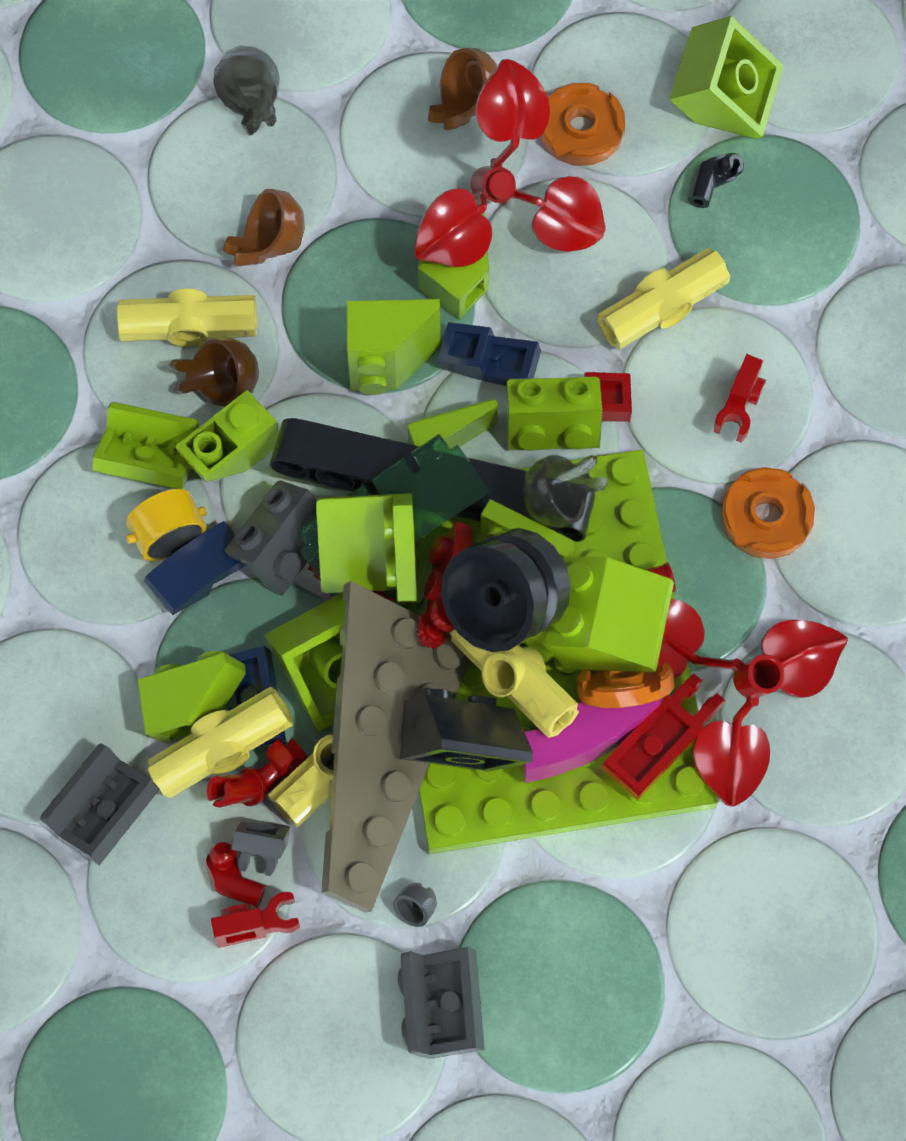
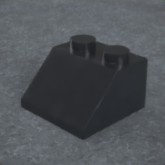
M424 689L422 696L404 701L400 747L401 760L490 772L531 763L533 761V751L515 709L496 706V698L468 696L467 701L452 699V692L448 690Z

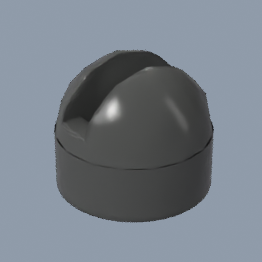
M421 883L407 885L393 901V908L397 916L406 924L414 927L424 926L434 914L437 906L433 889L430 887L425 889Z

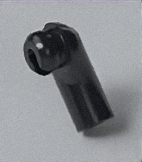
M736 153L721 154L700 163L694 177L688 202L697 208H707L710 204L714 188L733 181L742 173L744 162L741 156Z

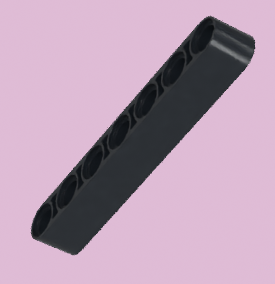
M286 418L282 421L269 464L274 471L284 476L359 494L412 493L413 506L480 522L481 514L491 499L575 542L583 541L586 537L596 497L595 492L591 488L580 483L297 418Z

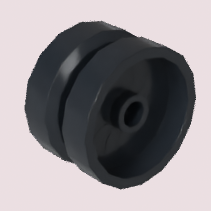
M515 528L502 530L484 541L465 548L451 558L442 576L441 597L446 616L460 636L474 647L489 652L511 650L530 637L538 635L560 621L569 605L571 583L566 564L554 545L536 532Z

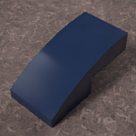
M448 322L437 364L442 368L471 378L507 386L509 379L534 378L541 348L538 341L497 337L494 335L491 327Z
M223 521L169 556L146 575L144 582L169 612L174 615L208 596L213 584L247 565L231 559L226 554L225 549L236 534Z

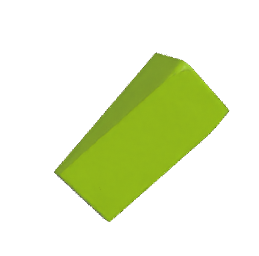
M487 400L411 422L408 425V444L451 453L497 424V400Z

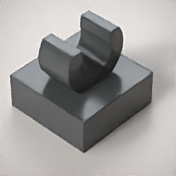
M243 818L234 831L232 850L241 852L238 858L239 870L246 872L250 863V856L260 855L266 861L265 875L271 876L278 864V858L282 857L288 846L291 826Z

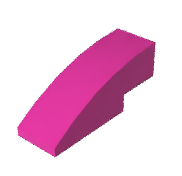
M662 698L643 705L624 708H600L578 703L577 710L579 713L573 722L563 729L559 735L548 738L540 729L525 731L533 751V761L521 765L524 782L529 783L563 774L584 766L614 750L661 704Z

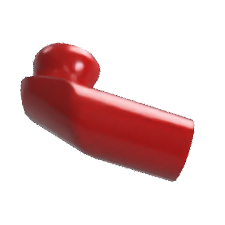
M226 842L214 844L206 858V868L214 890L222 896L258 908L262 902L266 885L242 876L238 868L237 852L232 850L231 844Z

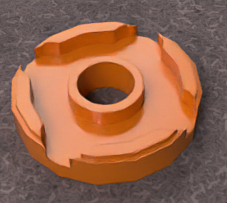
M571 83L557 88L549 95L550 118L545 132L540 136V139L545 149L557 160L574 166L594 165L607 160L619 149L625 133V112L619 100L609 92L608 95L606 92L599 90V86L591 83ZM585 117L592 121L593 126L587 130H577L572 127L570 122L574 118Z
M762 467L745 472L729 487L723 498L721 521L727 537L738 549L753 557L775 559L790 555L804 544L814 525L815 505L811 493L803 483L801 485L792 478V474L782 469ZM764 503L772 504L777 507L781 517L774 522L763 521L757 516L755 508Z
M666 662L661 664V667H657L656 672L599 670V672L590 675V670H582L575 679L579 701L588 706L600 708H624L643 705L667 696L675 687L672 668Z

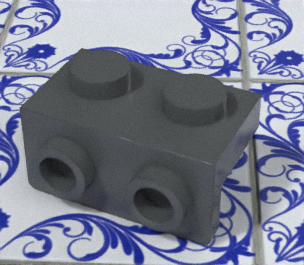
M281 480L277 481L264 495L263 500L245 524L239 528L233 540L226 547V554L231 559L245 563L270 592L283 596L319 547L316 514L317 499L308 489Z
M100 743L41 814L40 820L63 843L97 865H100L160 789L153 782L152 778L121 761L109 747Z
M465 947L426 955L412 951L401 953L402 968L398 972V985L404 996L405 1018L402 1021L401 1031L408 1052L413 1055L434 1059L485 1050L476 950Z

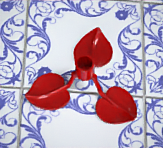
M502 59L478 95L475 114L479 128L488 138L496 142H505L511 139L510 144L497 158L491 159L490 166L480 167L473 173L470 186L474 196L465 189H451L440 194L431 203L421 220L416 234L414 257L417 260L453 267H465L479 261L488 251L492 240V226L488 219L481 215L487 209L486 202L503 203L510 198L540 207L533 217L532 231L541 243L551 249L566 252L579 251L595 245L604 236L606 226L600 198L588 182L572 176L558 178L549 184L543 200L537 196L516 190V181L513 174L508 169L502 167V164L519 147L520 138L528 140L539 138L545 132L550 118L549 100L538 79L519 63L510 59Z
M671 599L657 667H661V664L664 662L668 663L672 668L674 679L683 674L688 661L700 666L731 669L734 671L733 682L736 690L746 697V702L734 715L732 725L725 721H715L707 724L695 739L692 750L694 766L700 778L725 805L734 807L747 800L755 792L766 774L770 761V744L766 733L758 726H741L744 717L753 707L758 706L759 697L771 694L779 689L785 694L797 698H807L822 691L834 674L839 657L847 644L848 637L831 627L817 622L787 620L767 630L761 640L762 655L743 662L738 658L727 660L701 657L694 654L702 646L705 638V629L700 615L685 602Z

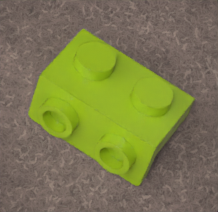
M598 377L509 379L507 381L508 451L600 448L602 402L600 380Z
M111 402L107 408V428L93 455V471L164 487L183 489L192 467L176 451L175 446L199 428V421Z

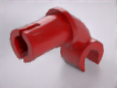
M293 738L289 740L286 747L278 739L266 752V759L269 762L259 769L250 767L242 769L238 774L212 777L207 784L209 801L215 800L212 805L218 808L239 803L250 807L259 805L269 791L307 759L306 753Z

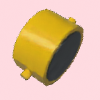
M171 489L158 493L137 505L128 514L126 525L131 534L126 535L127 543L135 542L145 560L161 561L167 559L206 531V524L202 516L207 515L204 506L197 508L187 490Z

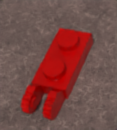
M458 521L454 523L445 536H437L428 555V561L433 564L431 575L424 588V597L428 598L427 611L417 621L418 630L416 631L419 642H422L427 648L438 649L446 641L448 631L452 632L455 630L446 616L441 597L442 576L451 558L472 545L473 529Z
M695 673L689 676L671 696H665L661 704L602 763L601 769L637 801L703 731L704 726L725 702V699L716 693L705 701L701 709L694 716L681 707L700 688L702 679Z

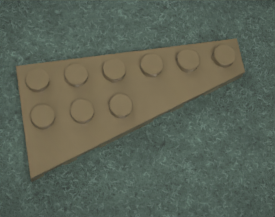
M349 581L344 584L343 601L346 602L345 621L340 631V646H343L341 675L337 677L332 741V754H335L333 779L329 781L328 799H331L329 831L326 832L321 892L366 913L371 912L429 766V763L400 759L404 701L422 696L424 689L448 690L452 692V699H455L470 659L451 641L452 635L449 633L450 631L446 634V641L438 649L427 648L422 642H419L418 633L416 632L418 630L417 621L421 616Z

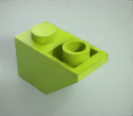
M488 251L479 261L465 267H453L421 260L418 263L419 290L431 299H440V306L458 320L488 291Z
M246 390L178 443L175 448L205 482L246 472L273 451L279 434L278 423L257 399Z
M210 651L200 654L195 662L182 666L179 664L163 665L156 668L153 675L137 679L145 734L166 744L182 740L192 734L190 730L196 721L210 713L224 710L246 674L245 664L223 651Z

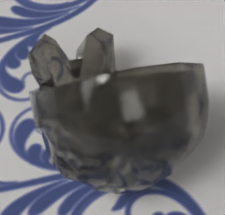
M240 45L227 50L214 69L213 84L218 97L226 107L244 116L241 125L248 135L251 136L256 133L264 121L268 127H273L277 120L274 103L280 85V76L275 62L266 52L253 46Z
M557 454L537 460L524 475L521 491L522 501L529 514L545 526L561 528L577 523L584 515L587 494L604 490L610 482L604 477L591 478L589 475V471L597 464L598 457L590 455L576 464Z

